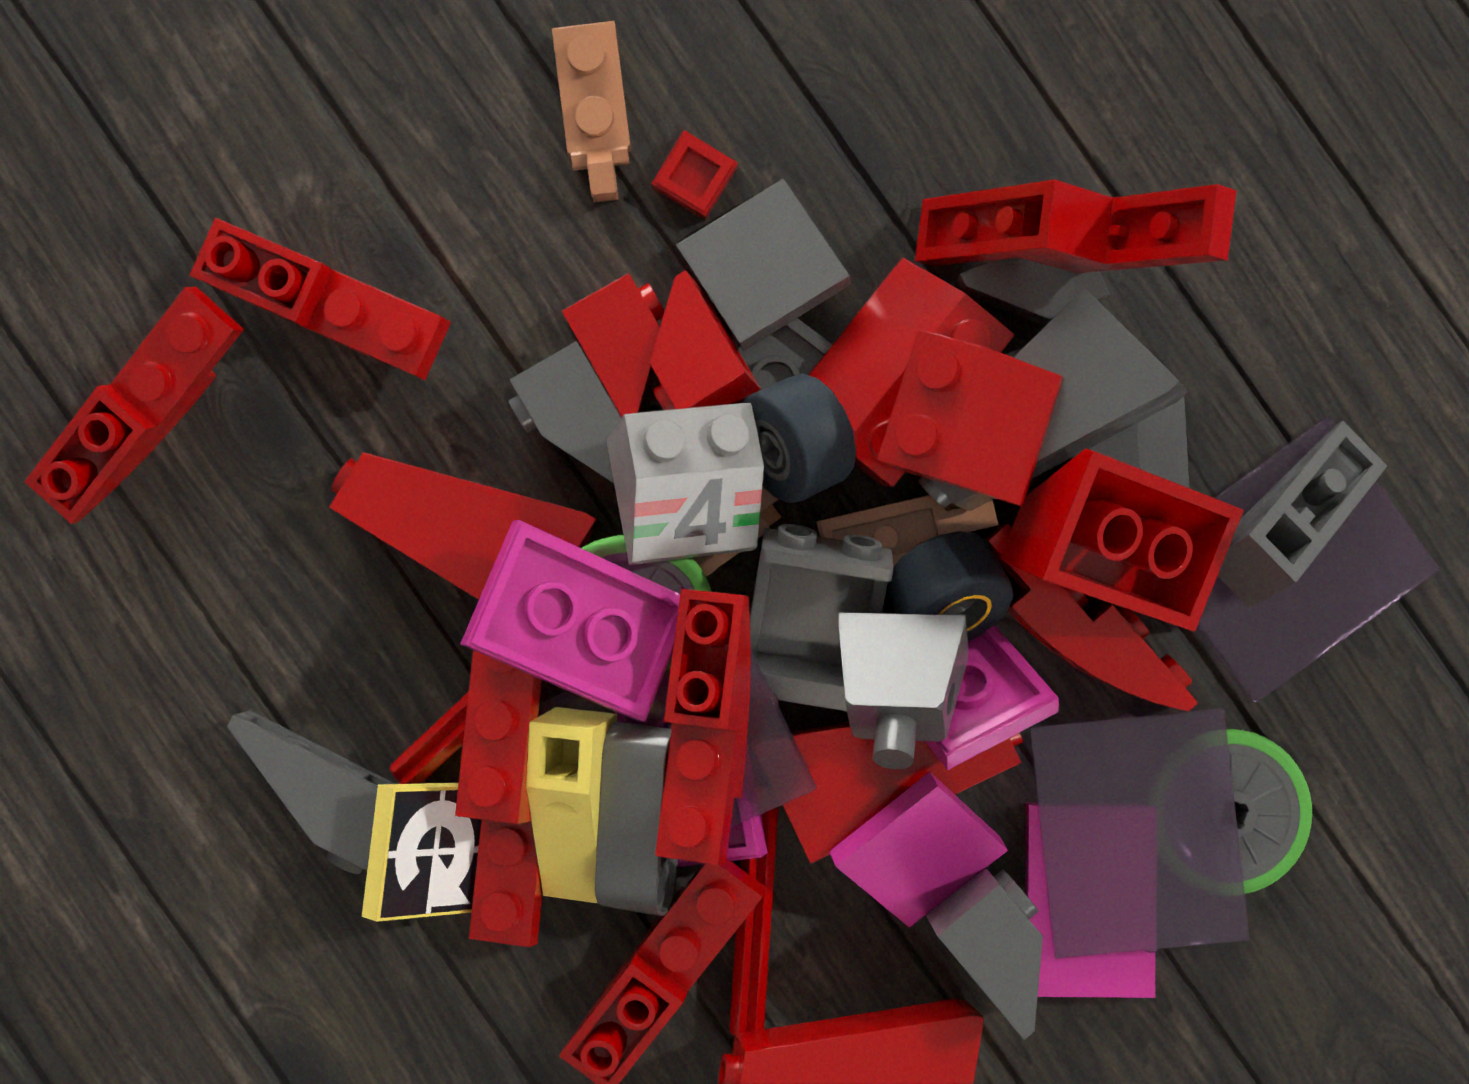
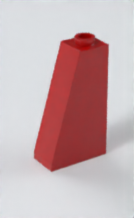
M364 452L358 461L352 458L349 459L337 474L331 487V491L337 495L329 506L332 510L478 600L512 521H523L579 548L587 544L600 523L598 519L585 512Z
M849 721L766 734L754 740V746L810 864L830 855L829 851L927 773L931 772L948 789L957 794L1022 763L1014 746L1023 743L1019 732L947 770L925 741H915L914 763L910 767L889 769L879 766L873 761L874 739H859L853 736Z
M950 999L735 1034L732 1054L724 1053L722 1055L718 1073V1084H973L984 1016L967 1000Z

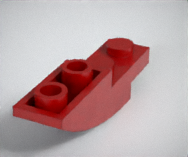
M216 217L189 276L422 380H426L451 324L449 320L438 314L337 272L319 261Z
M185 287L111 384L96 387L24 482L70 524L78 523L155 449L217 377L212 372V369L244 329L199 288Z
M1009 524L997 526L984 538L990 544L1003 569L1021 589L1013 596L1008 612L1028 633L1052 653L1082 673L1111 688L1140 699L1185 711H1190L1198 704L1186 689L1192 683L1189 675L1168 654L1159 658L1144 641L1150 635V632L1133 611L1124 607L1117 610L1114 605L1099 604L1089 614H1086L1082 608L1089 601L1083 593L1045 581L1000 560L1012 529Z
M681 589L664 722L672 723L655 856L718 866L726 865L734 798H742L749 728L751 637L748 596Z
M729 859L726 860V865L718 866L703 863L685 887L682 886L674 896L668 912L658 917L564 1046L559 1057L595 1084H619L683 1004L689 989L763 898L766 887Z

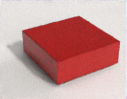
M684 130L652 181V189L706 221L737 170L738 162Z

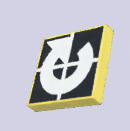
M459 783L378 784L362 917L378 922L472 912L482 819L455 816Z

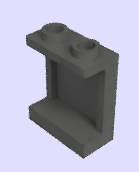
M784 524L779 526L778 530L764 528L750 612V696L847 711L838 624L839 613L882 614L887 583L892 579L894 568L892 548L882 547L880 541L864 535H846L843 537V540L817 536L815 530L796 524Z

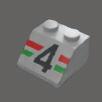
M751 403L623 415L606 442L629 565L754 550L757 547L764 463Z

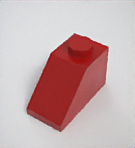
M686 270L674 278L649 362L661 382L660 385L653 389L658 402L663 410L743 403L748 395L762 390L706 293Z
M629 273L562 310L563 315L621 417L624 414L643 412L654 373L649 362L660 329L657 321L663 319L665 312L650 284L646 283L637 288Z

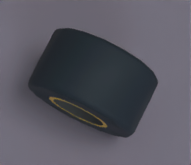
M803 373L748 395L743 403H751L764 463L762 486L774 497L787 503L803 501L844 481L853 470L856 446L852 426L845 409L833 391L819 379Z
M961 531L933 537L918 544L903 555L894 565L892 579L887 583L886 588L888 600L895 614L965 616L968 642L995 626L1008 611L1014 596L1011 582L990 544L976 533Z

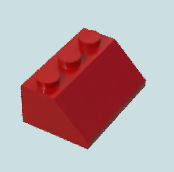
M905 258L899 260L808 374L819 379L832 390L845 409L855 439L856 456L854 465L878 485L893 487L905 472L878 461L877 458L918 329L981 345L1000 353L1015 336V334L966 293Z
M1085 448L1026 496L1023 507L1020 506L1000 560L1045 581L1195 632L1244 509Z

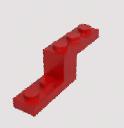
M1054 179L926 198L922 201L915 261L931 266L1022 258L1073 273L1228 261L1237 190L1213 184L1113 198Z
M474 650L455 816L482 819L469 939L531 947L538 944L543 891L526 781L529 722L538 717L542 680Z

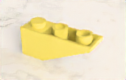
M555 707L529 722L526 789L543 896L597 903L595 896V874L602 753L606 734L610 726L617 722V714Z

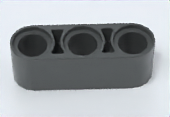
M614 722L606 734L602 753L595 874V896L600 906L663 916L668 912L672 904L676 889L678 859L655 856L671 729Z

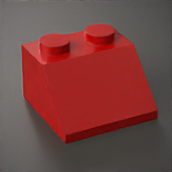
M918 329L877 460L907 473L1023 507L1063 377L981 345Z

